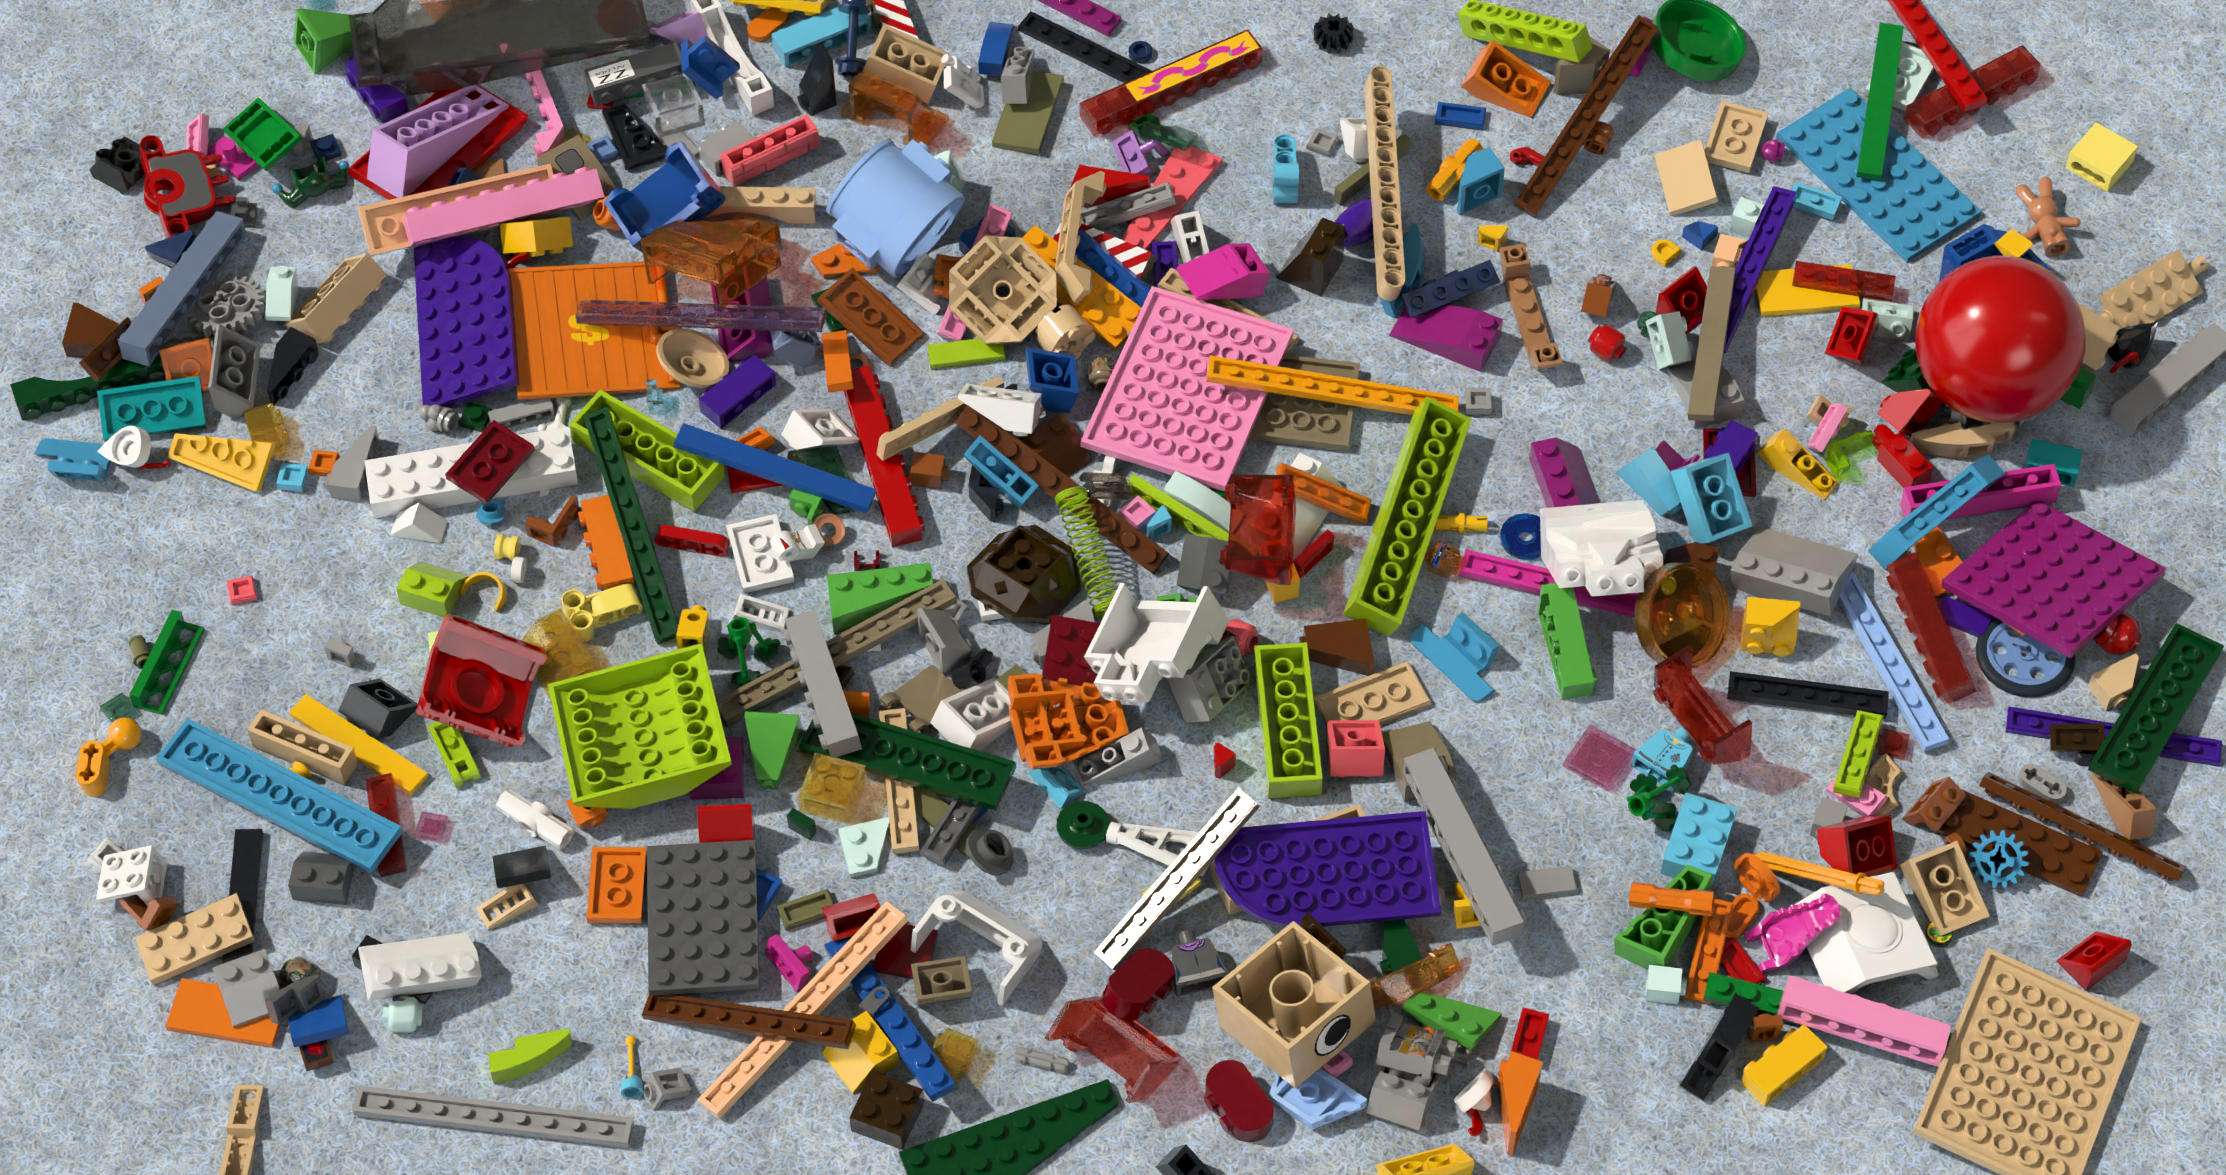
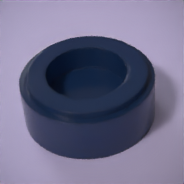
M1145 41L1132 43L1128 50L1129 58L1135 63L1148 62L1152 58V46Z

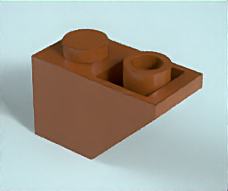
M1597 274V277L1593 276L1587 283L1581 312L1606 317L1617 282L1611 281L1612 277L1608 275Z

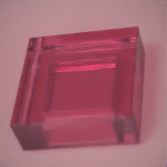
M422 811L414 833L415 838L441 843L449 821L448 816Z

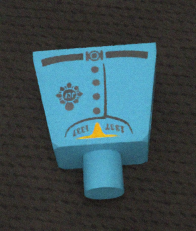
M1679 728L1674 735L1665 729H1660L1633 753L1631 766L1646 776H1655L1657 783L1663 785L1669 781L1666 771L1673 764L1677 765L1678 768L1683 767L1685 770L1687 769L1693 753V747L1688 744L1692 739V734L1685 728ZM1672 787L1668 788V789H1669L1670 791H1672V792H1674V791L1676 790V789H1673Z

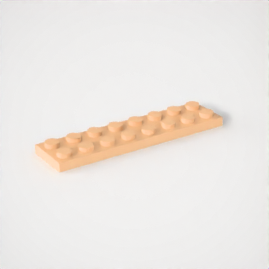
M551 163L358 207L370 256L410 247L402 219L404 214L408 213V209L422 206V209L431 208L432 203L446 200L448 204L456 202L455 198L464 195H470V198L478 197L480 192L489 189L499 192L504 190L503 187L511 184H518V187L528 185L527 181L541 178L542 181L550 180L551 176L554 175ZM559 211V212H555V213H551V214H547V215H542V216H538V217H534V218H530V219H525V220H532V219H536V218H540V217H545V216H549V215H553V214H558V213H562L563 211Z

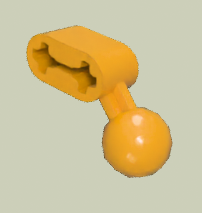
M121 717L109 726L108 738L102 743L92 740L86 742L81 747L76 769V779L87 796L96 797L106 790L110 770L109 756L118 749L130 750L141 741V727L135 720L129 717Z

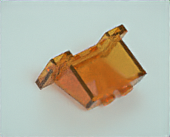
M870 72L857 74L849 83V101L841 110V116L860 125L864 123L874 109L907 123L908 133L903 139V144L906 146L914 139L917 143L921 141L929 147L949 121V115L929 107L915 92Z

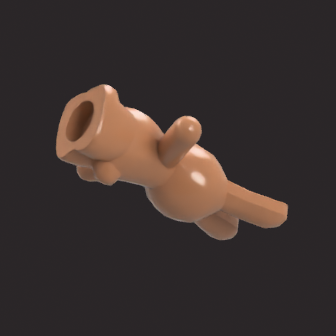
M2042 177L2040 179V197L2038 198L2035 197L2028 186L2018 185L2016 187V194L2028 207L2030 218L2036 223L2035 226L2022 236L2031 241L2040 235L2047 257L2063 255L2069 252L2071 248L2070 242L2062 227H2078L2081 224V220L2076 217H2057V205L2052 199V180L2049 177Z

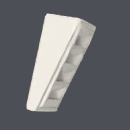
M740 593L733 619L743 617L748 619L749 623H756V627L759 629L783 632L786 626L785 619L789 616L790 608ZM744 608L749 609L748 613L743 612ZM754 610H760L758 616L753 615ZM765 611L770 612L768 619L763 618ZM775 613L781 614L779 622L773 621Z

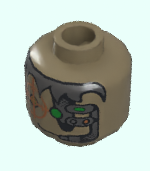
M1108 354L1094 357L1088 365V382L1097 392L1104 391L1118 361Z
M295 957L284 963L279 977L282 986L286 987L315 974L321 977V970L318 965L307 959Z

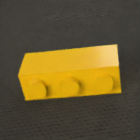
M1802 1025L1797 1030L1793 1028L1786 1033L1780 1044L1777 1046L1775 1044L1771 1045L1763 1053L1761 1059L1757 1062L1753 1060L1745 1066L1742 1071L1744 1074L1741 1084L1763 1106H1766L1825 1058L1827 1046L1807 1026Z

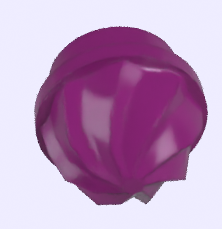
M1779 139L1767 141L1761 147L1763 157L1771 163H1775V161L1782 162L1785 143L1779 142Z

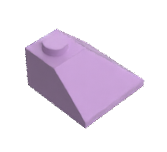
M687 11L645 28L648 34L671 43L677 42L678 46L687 38L694 44L705 35L709 38L700 12Z

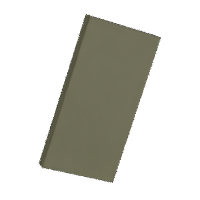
M1033 71L1030 96L1027 104H1005L992 140V147L1040 154L1061 86L1063 87L1064 75Z

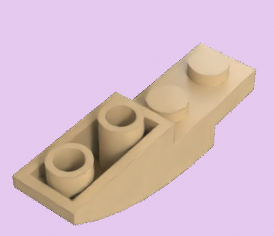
M1960 422L1946 423L1936 428L1920 429L1912 433L1910 442L1921 454L1948 458L1976 457L1992 454L1994 444L2012 440L2015 425L2013 422L1991 423L1979 427L1972 426L1963 430Z

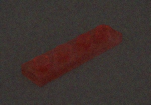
M1796 261L1792 286L1892 301L1896 276Z
M392 773L365 779L370 811L401 826L395 781ZM402 834L378 865V873L381 877L407 871Z

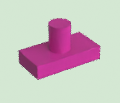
M225 136L208 148V156L222 155L223 160L218 162V164L238 181L257 167L256 162L239 149L232 139H227Z
M778 934L770 937L766 947V957L795 991L799 992L807 985L810 971L804 963L813 959L811 949L807 945H803L792 951Z

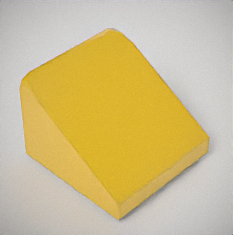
M1480 226L1478 229V244L1498 252L1508 239L1509 226Z
M2010 229L1994 243L2003 256L2020 257L2034 245L2030 240L2013 229Z

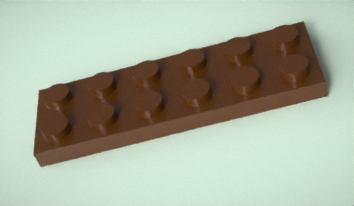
M1964 790L1962 791L1966 794L1965 799L1940 829L1935 831V833L1944 837L1958 833L1963 839L1965 846L1976 851L1977 849L1973 846V843H1982L1980 837L1982 834L1990 838L1991 830H1995L1997 835H2000L2003 829L2006 830L2007 837L2015 833L2017 835L2014 841L2017 843L2024 841L2025 843L2020 848L2022 851H2029V854L2023 856V860H2027L2030 863L2028 866H2022L2021 869L2034 877L2080 897L2083 896L2103 854V851ZM1997 841L1987 844L1983 851L1995 849ZM2008 844L2007 849L2009 852L2017 856L2014 848ZM2001 850L1997 855L1992 856L2000 862H2006V858L2002 857Z

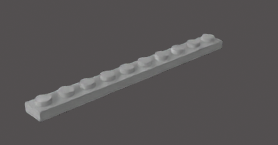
M358 1086L353 1106L354 1116L629 1148L634 1120L630 1117Z

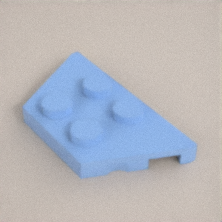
M1322 1068L1318 1069L1296 1089L1275 1073L1276 1079L1269 1093L1272 1103L1312 1130L1368 1106V1100Z

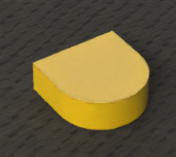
M1662 239L1653 244L1651 254L1657 262L1666 267L1681 254L1682 249L1672 241Z

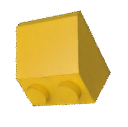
M867 1011L852 1019L856 1024V1028L849 1049L826 1046L822 1051L823 1056L852 1094L865 1086L871 1071L884 1075L899 1065L898 1051Z

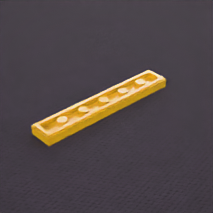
M307 694L289 711L291 718L308 729L353 747L357 761L411 796L428 778L427 772L375 738L370 737L364 731Z

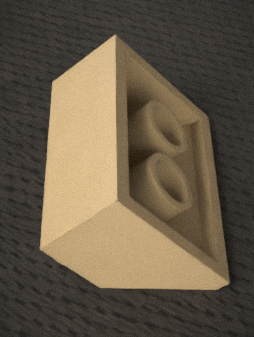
M883 24L861 75L928 104L945 67L941 59L945 54L950 55V53Z

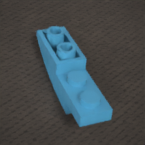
M1412 224L1410 230L1403 237L1405 283L1397 299L1393 301H1386L1381 298L1385 314L1393 318L1396 317L1403 304L1401 295L1420 288L1423 280L1425 249L1417 224Z

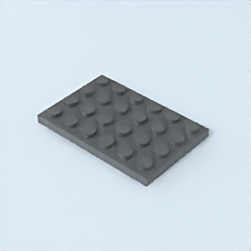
M744 840L647 846L649 996L760 989L756 841Z

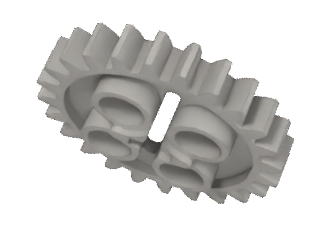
M237 275L232 280H228L227 276L223 278V281H219L216 278L214 279V284L210 285L205 293L199 296L196 305L186 318L192 330H197L199 335L204 333L206 338L212 334L215 336L216 326L219 324L236 333L240 329L246 332L248 331L247 326H255L254 320H261V313L266 312V295L260 283L256 284L254 279L248 281L246 276L238 280Z

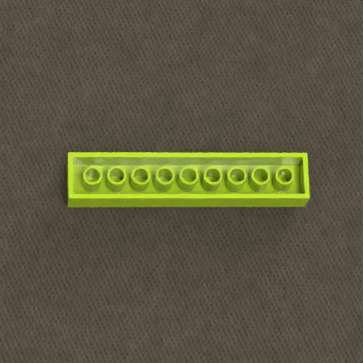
M1428 396L1415 409L1343 615L1353 620L1366 619L1369 628L1387 637H1390L1401 625L1469 429L1471 418Z

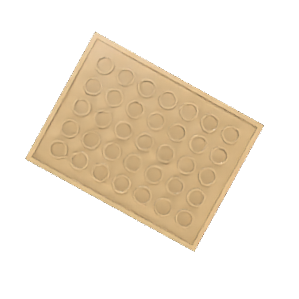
M1988 947L1975 975L1912 1134L2000 1175H2082L2142 1018Z

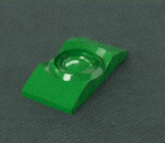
M259 97L222 129L266 172L303 140L289 124Z

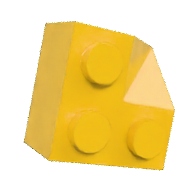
M570 217L533 219L500 224L503 253H513L514 257L530 252V257L545 255V250H548L549 254L563 253V248L573 247Z
M1747 597L1742 620L1741 650L1747 651L1750 654L1774 653V655L1779 657L1793 655L1797 640L1800 602Z

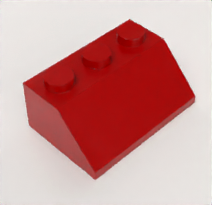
M1891 815L1862 816L1817 828V843L1820 849V856L1833 869L1854 874L1865 873L1867 877L1897 869Z

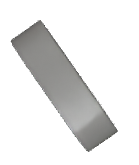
M2035 764L2024 765L2020 770L2018 781L2023 788L2055 804H2059L2064 800L2067 787L2060 779ZM2032 773L2036 775L2035 779L2028 780L2026 778L2027 775ZM2054 788L2058 789V793L2053 795L2049 793Z

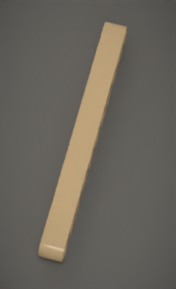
M1375 66L1370 71L1364 91L1378 295L1386 301H1393L1397 299L1405 283L1392 75L1389 69L1384 66Z

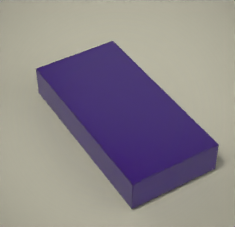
M1944 595L1933 619L1978 638L1979 635H1984L1993 616Z

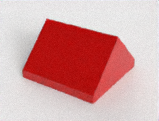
M1693 266L1658 295L1656 314L1661 315L1680 311L1681 317L1684 316L1687 323L1685 334L1702 322L1707 285L1697 266Z
M1842 307L1825 354L1862 366L1879 322L1878 313Z
M751 804L697 806L699 843L754 840L755 821Z
M2096 931L2056 961L2087 991L2126 962L2132 943L2129 939Z

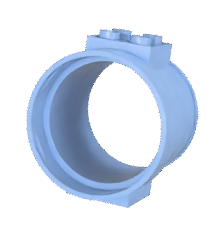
M889 138L875 145L844 177L832 194L826 207V213L837 220L832 226L834 239L870 270L879 264L894 278H899L906 274L923 252L928 253L952 225L965 202V197L951 185V175L948 170L950 166L943 159L934 158L930 154V148L921 141L917 143L912 139L903 150L898 148Z

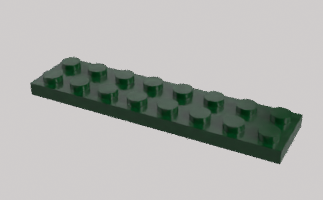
M2176 623L2091 761L2088 770L2137 794L2221 655L2224 645Z
M851 713L862 749L831 759L829 750L823 751L818 735L823 733L821 728H815L813 719L799 745L800 752L994 811L997 810L1016 770L1015 761L855 713Z

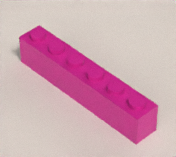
M2055 465L2006 471L2005 475L1986 490L1983 489L1947 519L2023 508L2035 502L2055 503L2061 488V482ZM1951 480L1904 487L1900 502L1904 518Z

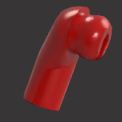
M1521 147L1510 152L1511 162L1517 165L1531 162L1539 166L1545 157L1529 147Z

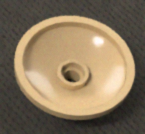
M684 328L673 329L663 334L657 344L656 353L661 366L673 379L684 385L694 388H711L718 384L721 378L729 372V360L724 350L712 338L701 332Z

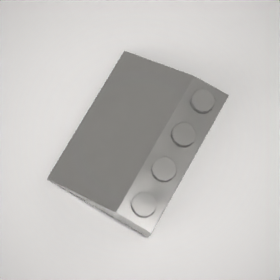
M1759 527L1741 548L1730 570L1732 588L1766 599L1799 601L1800 608L1831 616L1858 558V554Z

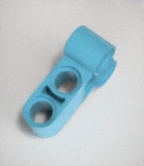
M1287 134L1278 135L1274 139L1273 204H1298L1299 163H1297L1296 141L1293 136Z

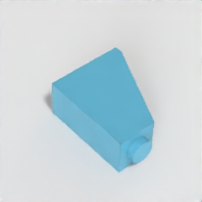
M1651 447L1616 472L1660 516L1667 512L1671 516L1682 508L1672 474L1654 447Z

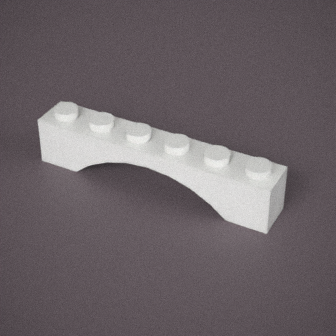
M690 0L691 11L700 12L709 39L739 62L740 69L729 78L752 116L774 108L772 87L763 72L759 71L750 62L742 50L718 0Z

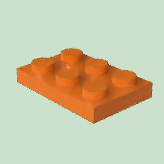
M592 847L587 907L588 923L642 924L647 864L646 847Z

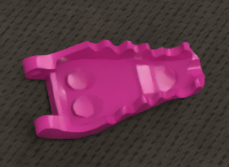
M1823 893L1820 898L1812 900L1810 903L1801 902L1797 905H1790L1788 909L1780 908L1778 911L1771 912L1756 927L1744 933L1748 943L1761 939L1770 960L1759 964V970L1763 974L1775 972L1789 966L1801 955L1814 938L1840 919L1841 910L1833 896Z

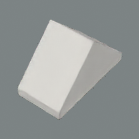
M417 503L397 513L391 536L441 543L448 522L422 504Z

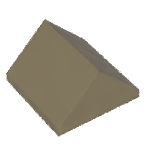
M965 956L911 964L917 1006L972 998L973 993Z

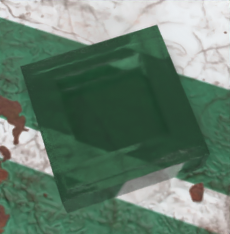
M123 693L100 706L101 711L111 724L121 717L131 718L137 714L136 709Z

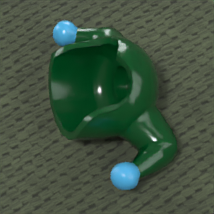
M325 157L305 168H289L294 183L291 193L285 192L281 184H274L272 191L278 194L287 206L295 208L308 197H318L325 194L328 190L345 187L348 183L347 170L349 169V163L347 161L339 163L340 172L338 175L331 172Z

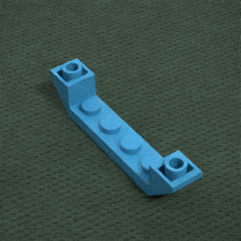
M1987 454L1967 467L1891 528L1868 550L1869 553L1886 570L1903 557L1908 549L1983 489L1986 490L2005 475V472Z

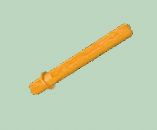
M1762 851L1755 855L1766 863L1772 871L1854 890L1859 895L1867 893L1880 896L1885 891V883L1882 880L1867 877L1865 873H1849Z

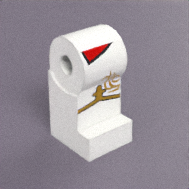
M815 524L807 525L804 530L779 532L770 540V544L780 561L814 558L825 543Z

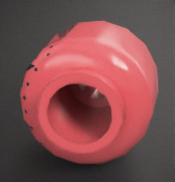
M1238 619L1228 622L1221 637V641L1230 636H1234L1242 657L1254 653V646H1258L1260 643V636L1256 627Z

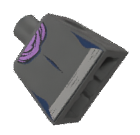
M1185 930L1179 933L1180 944L1172 947L1176 996L1179 997L1212 989L1215 984L1227 975V970L1209 938L1196 940L1193 930Z

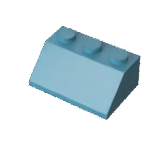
M1729 453L1697 461L1671 471L1693 542L1710 543L1752 527Z

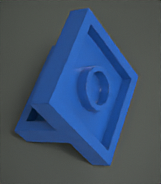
M706 35L695 44L687 38L680 44L682 72L717 100L723 95V82L740 69V64Z

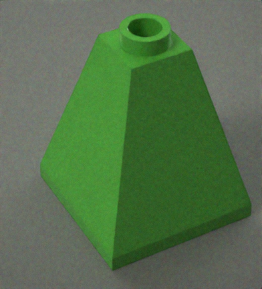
M302 8L296 9L293 43L314 74L323 70L362 40V35L365 34L363 22L361 20L358 21L354 15Z
M745 711V721L756 779L760 783L761 788L775 789L776 785H780L803 733L799 715Z

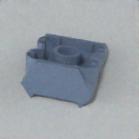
M770 308L765 310L775 360L782 359L803 366V368L814 365L815 354L820 348L821 343L811 335L813 330L806 321Z

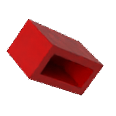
M874 893L822 907L827 932L832 941L854 936L878 911L880 903Z

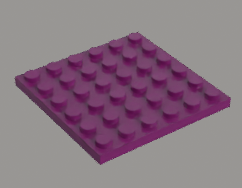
M2035 502L2029 505L1943 578L1941 588L2068 658H2072L2165 576L2166 567L2043 502Z

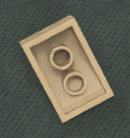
M1958 841L1900 864L1912 893L1930 922H1933L1936 927L1935 929H1937L1936 931L1940 934L1939 936L1990 916Z

